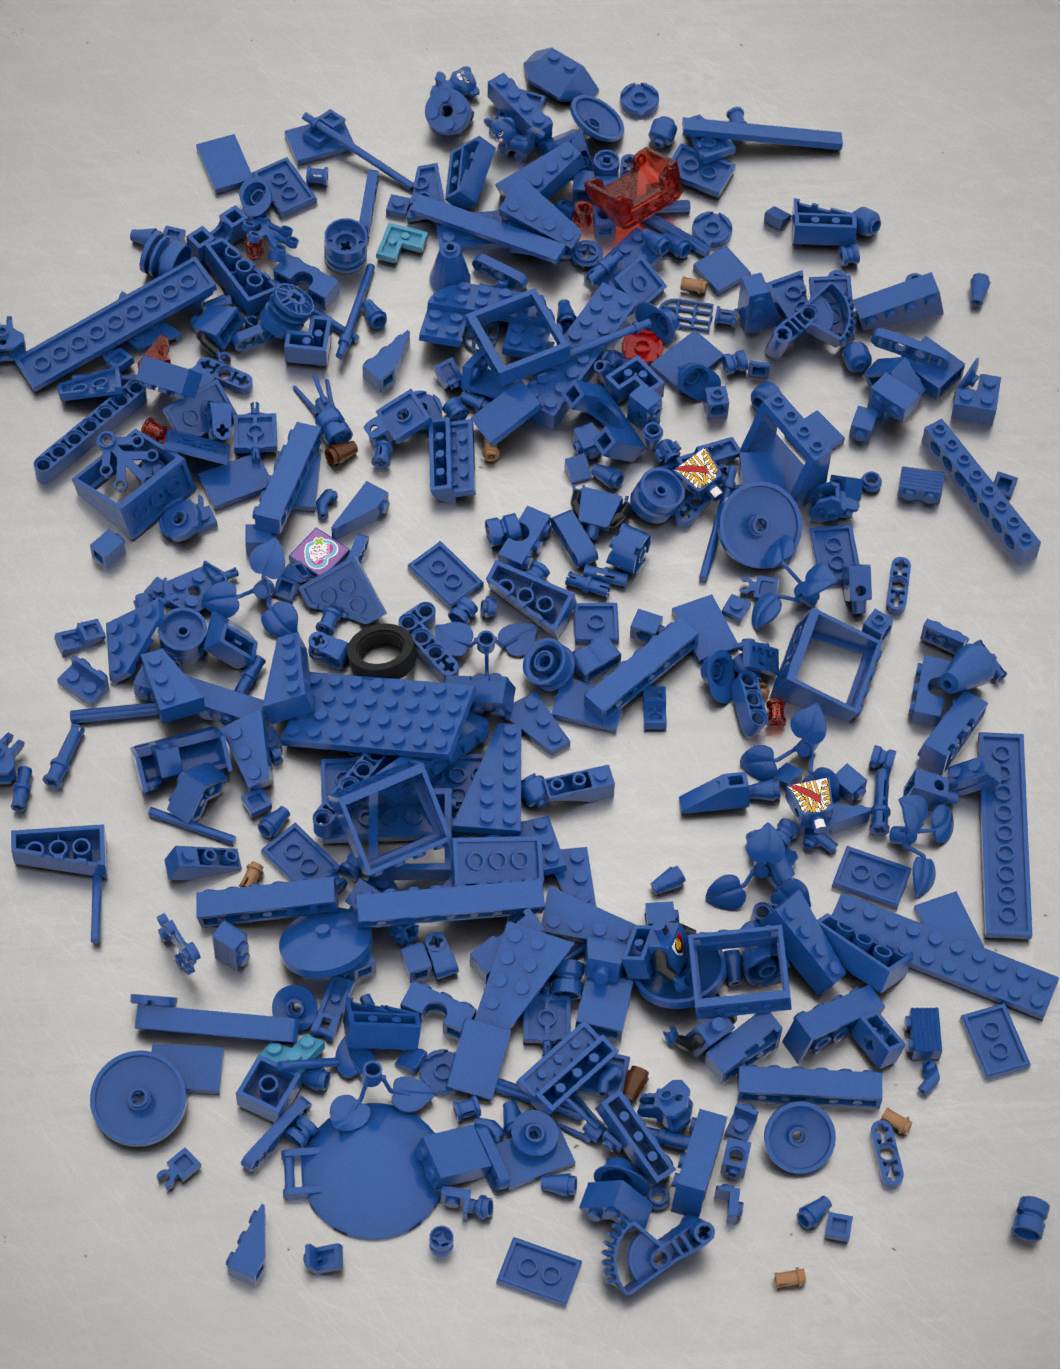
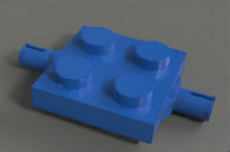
M251 402L250 413L234 415V452L252 453L251 461L256 464L255 457H257V463L261 462L260 453L278 452L276 413L265 414L259 412V403L255 402L254 408V402Z
M547 980V989L545 984L542 988V994L537 995L523 1012L524 1043L543 1044V1057L547 1054V1049L548 1052L552 1049V1044L559 1043L571 1033L570 996L551 994L552 982Z

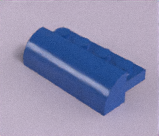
M450 417L432 419L433 422L429 424L431 494L436 499L444 502H456V497L476 495L473 420L467 419L451 422Z
M584 1020L516 1081V1084L532 1099L531 1104L536 1109L549 1115L616 1056L619 1050L603 1034L599 1036Z

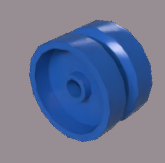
M660 467L651 468L643 474L631 492L630 502L633 510L640 518L655 524L664 523L672 517L683 501L685 488L680 478L672 471Z
M180 607L172 609L164 615L165 621L161 628L158 627L160 647L167 654L177 657L178 661L183 665L195 663L206 653L203 650L207 635L206 621L199 612L192 608Z

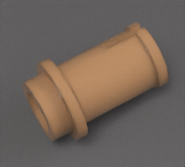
M683 276L680 289L698 292L701 295V293H706L707 281H704V278L698 280Z
M484 436L482 455L487 461H495L499 456L497 444L492 447Z
M254 861L246 866L247 871L239 887H249L251 884H256L259 876H262L264 873V867Z
M888 1107L880 1119L889 1122L893 1128L898 1130L899 1134L904 1133L905 1135L913 1123L909 1120L908 1116L905 1118Z
M799 1267L791 1271L774 1273L777 1289L792 1285L802 1287V1284L806 1283L804 1269H799Z

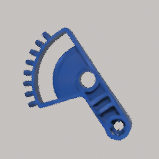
M834 282L826 284L797 312L776 327L766 346V354L773 359L782 357L784 352L805 333H809L835 348L838 346L846 347L849 343L848 341L853 337L852 333L855 331L854 326L856 324V319H854L856 312L852 311L855 304H850L852 299L851 297H846L847 290L842 291ZM827 292L837 301L844 317L842 336L831 332L834 324V313L829 302L823 297ZM803 314H808L811 319H807Z
M621 1215L618 1216L621 1223L619 1225L612 1223V1227L615 1228L614 1233L607 1232L611 1240L603 1241V1244L608 1246V1250L601 1251L604 1256H607V1259H603L601 1264L608 1266L603 1270V1274L610 1275L605 1281L607 1284L615 1283L622 1294H633L675 1262L711 1242L715 1236L714 1226L697 1216L686 1215L681 1219L679 1225L657 1240L632 1219ZM633 1226L639 1233L634 1237L629 1246L627 1264L634 1280L623 1286L617 1271V1251L624 1234ZM661 1252V1260L654 1263L655 1254Z

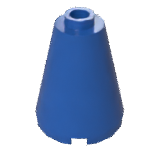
M445 242L439 249L429 276L430 285L435 292L460 282L471 283L470 272L460 246L455 242Z
M969 643L962 646L940 677L942 689L947 693L953 694L987 684L995 675L996 667L993 657H989L986 653L987 649L981 645Z
M748 921L740 929L763 926L759 922ZM777 944L741 948L744 976L749 984L757 986L756 983H763L764 986H768L781 980ZM786 956L787 967L790 968V963Z

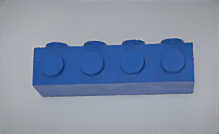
M503 72L488 81L487 97L506 117H510L515 121V126L523 135L527 136L526 130L533 126L545 132V137L542 139L535 135V147H538L537 143L552 138L553 122L551 118L546 116L540 110V107L528 98L525 91H521L512 78H509Z
M621 1090L608 1097L595 1108L616 1140L624 1146L623 1150L642 1177L648 1182L650 1188L676 1170L671 1158L661 1149L657 1138L649 1132L644 1120L635 1112L630 1100Z

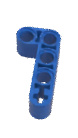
M421 602L399 617L398 626L405 628L411 634L416 656L439 682L445 683L446 675L459 676V664L429 631L436 623L435 606L430 602Z

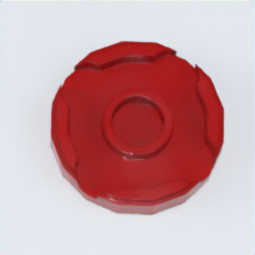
M643 329L639 334L633 333L625 336L621 350L622 354L630 360L638 355L650 366L651 363L662 356L663 342L654 332Z

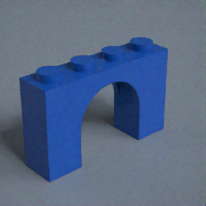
M574 379L561 393L572 410L586 412L603 424L604 428L592 440L602 456L634 462L647 448L605 386Z

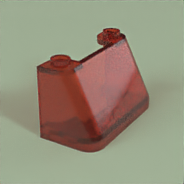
M646 146L634 155V170L604 186L600 178H591L584 182L586 194L616 226L623 230H628L680 198L682 183L677 161Z

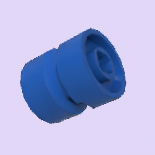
M602 150L595 154L593 159L594 177H619L620 159L614 151Z
M338 408L324 410L315 420L316 426L321 427V433L328 446L349 442L353 436L352 430L345 422Z
M515 513L503 515L502 519L494 517L485 520L486 535L491 547L503 545L507 538L515 541L522 539L519 520Z
M563 959L559 967L553 972L554 977L557 979L552 981L551 994L570 996V1000L581 998L583 984L579 980L584 975V963Z
M1020 1197L1016 1210L1017 1215L1014 1218L1011 1229L1012 1233L1028 1241L1041 1240L1045 1229L1044 1220L1048 1217L1050 1205L1037 1197Z

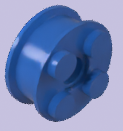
M445 88L434 92L429 97L425 106V117L429 125L438 133L445 136H454L463 132L468 127L472 117V109L469 101L460 92ZM447 108H452V115L449 117H445V110Z
M544 638L535 642L524 656L523 672L526 678L543 690L554 691L563 687L574 674L575 657L572 651L556 639Z

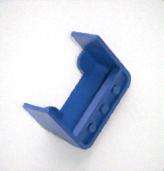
M218 726L202 728L142 743L130 748L139 784L144 793L159 788V784L163 782L162 780L180 775L177 774L165 778L157 775L151 749L157 748V744L170 741L171 744L178 746L183 771L206 762L220 772H224L225 768L228 771L233 770L225 735Z

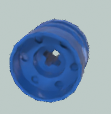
M341 218L327 226L324 233V260L333 271L341 274H351L364 266L367 260L368 238L367 231L360 222L350 218Z
M155 232L150 236L143 248L139 264L140 270L145 274H150L152 277L161 276L191 259L192 248L187 243L179 240L173 241L170 236Z
M279 284L261 310L259 319L264 328L272 335L280 339H286L287 330H302L304 323L314 311V303L312 298L301 288L293 284Z

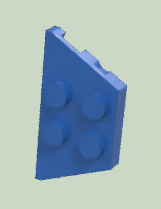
M122 291L118 299L122 298L127 294ZM162 320L124 343L140 354L149 351L151 348L164 346L166 341L173 339L179 341L182 339V333Z

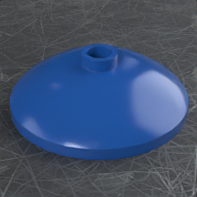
M579 95L571 102L570 112L572 118L586 135L603 142H614L621 138L624 133V124L621 117L610 105L589 95Z
M806 1101L789 1102L779 1107L770 1116L764 1131V1144L770 1159L781 1169L795 1174L813 1172L823 1166L833 1153L836 1142L834 1124L829 1115L819 1106ZM799 1131V1139L794 1140L793 1133Z

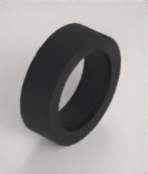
M384 623L366 627L352 637L347 647L351 671L355 676L401 679L412 670L416 662V652L411 634L405 628L395 624ZM381 644H393L402 649L398 657L386 663L373 664L361 659L368 649Z

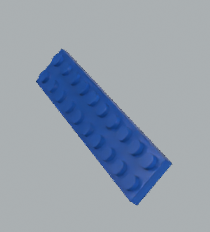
M195 256L13 358L14 362L34 392L212 293L217 290L216 284Z
M979 732L978 757L988 754L1001 766V784L980 790L985 937L1031 939L1033 934L1024 734Z
M843 892L832 913V916L855 926L854 931L858 933L867 932L874 936L873 940L885 946L888 942L896 946L895 951L903 955L906 952L914 955L910 968L998 1003H1005L1006 1006L1042 1020L1060 978Z

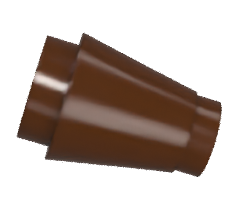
M354 441L330 445L325 450V457L330 465H339L357 453L358 447Z
M631 1066V1069L627 1070L623 1094L628 1097L631 1103H635L649 1081V1072L638 1066Z

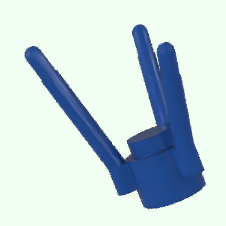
M313 374L312 377L320 396L315 400V406L296 385H293V389L312 410L314 416H318L324 410L336 407L333 402L329 380H325L327 398L323 393L317 375Z
M574 1092L572 1097L586 1111L584 1112L570 1098H567L566 1102L586 1121L582 1128L585 1134L560 1123L558 1125L560 1129L583 1139L588 1144L591 1140L597 1143L608 1128L604 1126L605 1124L595 1116L583 1100Z

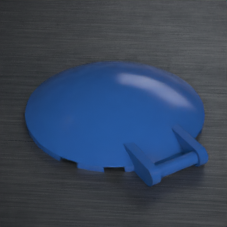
M367 1103L365 1105L370 1108V1118L363 1127L350 1132L338 1131L332 1127L331 1119L329 1118L318 1128L319 1131L316 1135L311 1137L306 1148L285 1149L281 1151L285 1175L283 1198L286 1200L307 1199L321 1220L331 1228H336L346 1233L347 1236L364 1240H383L409 1232V1229L426 1220L434 1211L441 1197L442 1188L433 1189L431 1182L426 1178L423 1164L416 1155V1146L422 1136L435 1133L430 1126L414 1113L399 1111L393 1105ZM294 1161H301L302 1187H295Z

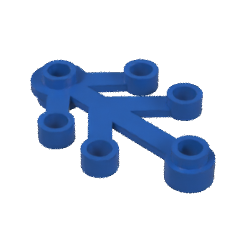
M264 213L258 217H251V221H243L241 229L249 233L247 237L249 242L256 244L259 243V240L266 237L271 246L268 256L273 261L284 262L287 254L286 248L278 244L277 240L289 248L295 249L298 246L299 239L291 236L293 232L291 227L285 225L279 227L271 223V220Z
M103 431L97 436L96 444L102 450V466L99 472L103 478L107 479L113 475V469L110 466L111 452L117 457V476L114 482L117 492L124 493L128 489V484L125 480L126 467L142 484L154 476L152 474L147 475L133 460H147L149 463L155 464L160 458L156 450L123 451L119 447L132 445L135 449H142L145 441L141 435L117 437L112 431ZM110 439L111 443L109 445H105L104 441ZM137 439L142 440L139 445H135L134 442ZM156 454L155 459H149V456ZM109 468L110 472L108 474H104L103 470ZM119 483L125 484L123 488H117Z
M165 913L157 916L158 923L161 926L158 929V933L163 942L168 940L178 947L179 954L174 956L176 964L180 969L183 968L187 976L194 973V964L201 958L197 947L193 942L188 944L185 942L173 920L169 921Z

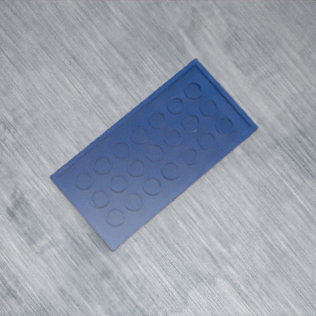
M310 672L314 712L289 719L280 741L283 746L451 760L477 690L475 685Z
M465 754L456 760L455 763L449 765L438 775L430 779L433 788H451V797H456V810H452V817L457 816L485 754ZM359 758L321 759L322 803ZM366 796L349 813L360 842H369V796ZM378 803V842L418 840L434 833L421 803ZM439 803L441 811L445 818V805L444 803ZM341 825L338 826L332 835L322 838L323 843H349ZM452 831V837L456 838L486 836V834Z

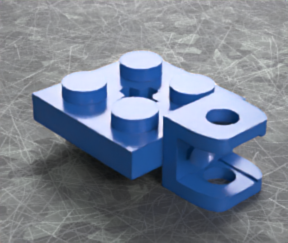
M409 389L376 410L377 416L364 425V430L373 444L377 441L376 439L382 436L381 440H386L390 443L395 441L396 444H399L433 421L413 390ZM402 414H409V416L406 419L400 420L402 418Z

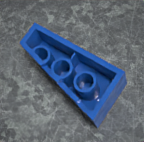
M495 560L486 577L489 588L558 640L577 603L575 594Z
M964 690L960 697L956 696L950 710L944 713L940 723L933 729L917 754L920 757L918 766L928 772L943 776L985 715L988 703Z
M104 824L11 831V852L14 864L92 876L93 874H98L108 878Z

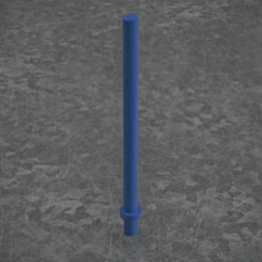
M307 112L303 114L302 119L311 124V128H317L407 189L412 190L414 188L412 181L322 123L320 118L313 117Z
M646 319L641 322H632V325L574 347L570 349V356L572 358L633 333L639 334L641 330L652 326L651 321Z

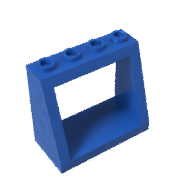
M781 391L763 400L740 449L742 452L782 451L786 491L795 500L798 508H801L810 503L809 494L819 484L827 482L832 450ZM777 427L806 459L805 465L776 434Z
M136 428L125 437L141 435L145 441L144 447L142 449H135L132 445L119 447L123 451H148L154 449L158 452L159 459L166 466L119 504L97 491L100 486L117 474V457L112 452L110 466L113 469V475L110 478H103L99 472L102 466V455L72 478L77 494L131 540H134L160 519V516L162 517L165 512L163 509L169 502L177 498H186L196 490L185 458L173 451L163 449L164 445ZM137 439L134 444L139 445L142 440ZM109 468L103 470L104 474H108L110 472Z
M812 607L794 628L770 697L801 708L818 703L824 715L850 722L855 716L858 717L863 710L864 705L861 703L870 690L868 683L875 675L876 669L874 665L882 655L880 650L882 641ZM810 639L863 655L846 703L796 679Z
M415 760L406 761L328 795L361 871L367 876H379L384 873L383 869L390 866L397 868L404 865L405 860L411 857L418 859L425 856L427 850L444 848L447 846L446 842L452 838L423 762ZM409 778L434 833L368 861L346 805Z

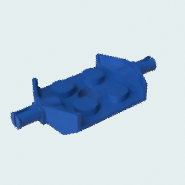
M204 561L202 567L168 581L165 577L162 585L163 597L160 600L163 601V605L167 609L170 608L172 610L184 607L192 608L199 612L206 609L201 602L204 593L218 582H228L229 579L239 576V572L236 570V567L224 572L209 562ZM196 590L200 595H191L189 591Z

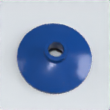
M978 357L958 385L959 388H966L969 385L973 387L980 376L976 374L979 366Z
M289 985L279 990L272 1002V1013L275 1017L300 1019L298 1030L300 1032L313 1024L317 1017L318 1005L310 990L301 985ZM295 1003H298L301 1006V1010L299 1012L296 1011L294 1008Z
M528 1110L515 1118L511 1126V1138L516 1148L522 1153L533 1157L543 1156L551 1152L557 1144L558 1128L555 1121L548 1114L539 1110ZM534 1133L537 1139H531L529 1134Z

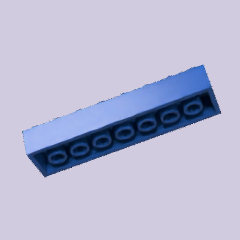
M603 282L564 334V338H568L572 348L630 326L636 318L635 310L639 305V299ZM620 339L574 356L571 360L536 373L527 384V387L543 408L529 419L554 431L570 409L561 393L574 379L589 382L596 373L594 370L595 362L603 360L601 358L605 351L613 350Z

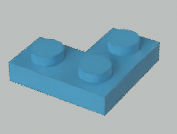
M388 223L377 250L376 259L396 264L402 248L422 253L428 239V232Z
M304 1034L292 1048L271 1041L260 1055L277 1063L279 1061L316 1059L325 1049V1042ZM300 1069V1070H294V1071H296V1072L302 1074L306 1069Z

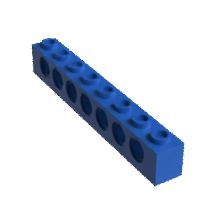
M940 419L926 426L923 432L922 443L1016 562L1021 565L1037 557L1041 541L945 421Z

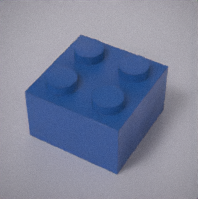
M259 1054L236 1092L237 1105L275 1123L291 1106L301 1089V1074L294 1070L279 1071L277 1069V1062Z

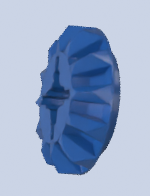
M591 240L579 241L571 254V260L574 261L575 265H581L582 268L585 266L592 268L599 259H603L602 247ZM589 250V256L587 258H584V255Z

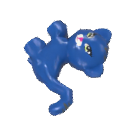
M469 66L453 71L449 80H446V75L443 72L437 71L435 86H432L430 95L440 89L450 88L457 90L463 96L475 97L480 94V90L476 86V79ZM447 108L445 111H452L453 109ZM472 110L471 121H472V119H473V117H474V111H473V110Z
M496 116L484 119V123L490 129L493 139L499 142V153L508 155L509 151H514V158L520 163H525L527 156L535 149V135L541 139L545 137V132L534 126L526 130L527 136L518 134L515 128V121L510 117Z

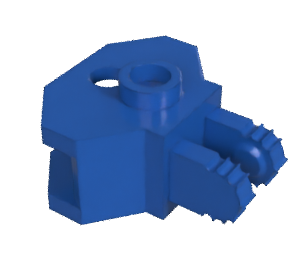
M7 316L6 325L0 324V362L14 361L13 358L26 352L24 334L14 329L12 316Z
M831 481L819 484L809 494L811 505L809 515L813 522L836 521L839 517L850 519L853 512H857L860 507L857 500L846 497V493L841 491L839 483Z
M9 732L0 739V784H11L17 778L14 767L16 763L15 758L22 751L25 742L19 739L9 748L8 746L14 736Z
M672 1080L662 1089H657L656 1093H643L639 1100L642 1105L639 1106L637 1113L642 1118H656L657 1123H663L669 1132H680L691 1121L693 1101L689 1098L690 1088L683 1080Z

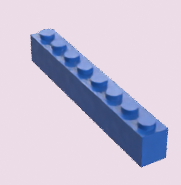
M524 878L519 882H512V880L506 879L494 884H489L488 881H481L470 886H466L465 883H458L452 887L445 888L442 885H434L429 887V889L410 887L406 891L386 889L383 893L363 891L355 897L357 929L525 915L523 911L528 907L533 914L543 913L545 908L542 880H535V878Z

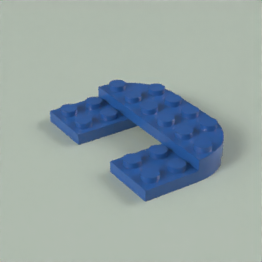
M460 282L459 284L441 288L428 300L427 311L419 333V341L461 347L467 327L466 314L523 292L489 287L487 285L469 284L468 282ZM535 306L497 320L509 322L502 347L503 355L526 358L547 349L550 331Z

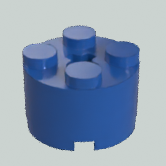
M622 523L618 537L614 535L611 539L609 548H612V551L609 553L606 563L626 572L637 574L645 561L643 559L645 553L649 552L652 536Z

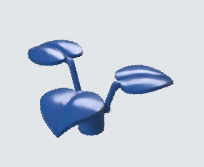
M782 535L770 546L765 559L767 565L771 568H776L782 564L798 582V585L794 588L795 597L777 594L774 597L770 592L761 596L755 603L752 611V623L756 631L769 624L778 616L782 607L781 600L779 599L794 601L797 604L803 602L808 607H812L818 602L820 592L838 582L829 567L823 563L813 566L805 576L806 581L802 582L785 562L795 552L794 540L788 535Z
M277 538L258 545L250 554L249 563L251 569L255 573L262 574V579L252 589L236 595V586L231 582L222 581L212 585L202 597V605L210 612L216 611L222 616L230 618L239 610L240 604L237 599L254 593L260 599H267L269 610L261 615V622L268 633L276 637H282L298 632V614L292 604L286 601H278L273 607L271 606L272 597L270 594L274 590V584L270 579H277L285 569L284 551Z
M462 622L435 625L434 630L435 638L453 657L463 656L466 653L467 647L472 648L477 644L478 651L485 655V674L479 673L472 678L482 679V676H489L490 680L500 681L501 674H489V654L493 652L495 644L501 649L506 647L507 653L511 656H525L528 649L535 642L537 625L529 623L507 625L499 631L498 640L491 631L485 630L480 632L473 642L472 629Z
M818 703L801 709L792 716L790 721L791 730L796 737L802 738L792 749L774 758V752L770 747L756 745L749 748L740 759L741 767L750 776L760 781H766L776 774V762L797 752L801 757L810 758L808 768L810 775L806 776L802 782L829 777L832 802L836 803L840 800V784L836 774L831 769L825 767L817 768L813 772V761L815 758L813 752L817 749L819 743L823 741L827 732L825 716Z
M907 795L898 799L902 807L905 826H893L890 830L889 838L891 843L901 844L903 849H908L920 856L916 857L913 863L915 898H919L933 886L936 878V869L932 859H926L924 853L910 845L916 842L917 834L934 832L936 842L944 843L948 841L953 833L954 820L951 809L945 804H939L933 809L931 814V824L933 827L921 829L924 826L923 821L928 815L927 802L922 796Z
M769 822L755 832L747 841L746 851L748 856L754 860V867L750 870L745 881L740 885V880L737 876L731 874L723 875L709 886L705 896L707 902L718 908L728 911L736 910L746 900V893L743 888L747 886L753 875H756L759 878L770 877L773 887L776 889L771 894V903L779 904L800 889L808 905L811 907L808 888L802 881L790 878L781 882L780 886H778L767 862L772 864L779 863L785 855V845L779 832Z
M345 1036L339 1043L335 1055L340 1061L339 1066L336 1067L337 1071L345 1078H353L358 1074L362 1077L363 1087L358 1100L351 1095H341L331 1103L329 1114L332 1127L335 1130L343 1132L355 1131L368 1122L370 1108L361 1102L367 1087L378 1086L380 1082H383L388 1092L393 1094L391 1100L393 1106L405 1113L416 1112L433 1099L435 1094L433 1090L425 1083L412 1077L403 1076L396 1078L392 1089L386 1080V1075H382L381 1064L374 1061V1055L370 1049L347 1048Z

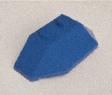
M553 47L535 51L524 62L527 82L559 101L572 102L579 95L594 97L599 92V88L583 65Z

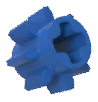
M663 439L656 445L655 452L657 454L654 456L659 463L663 462L664 465L674 463L675 458L680 456L679 450L682 448L677 441L673 442L671 439Z
M419 925L391 926L390 936L396 937L395 943L411 944V941L418 937Z

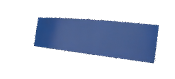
M729 437L697 446L693 453L676 457L674 463L661 466L660 468L673 472L675 468L705 446L717 465L727 464L736 459L742 450L735 439Z

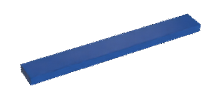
M683 117L682 120L683 135L834 150H842L843 147L841 132Z
M421 194L417 196L410 207V213L554 264H558L566 250V245Z

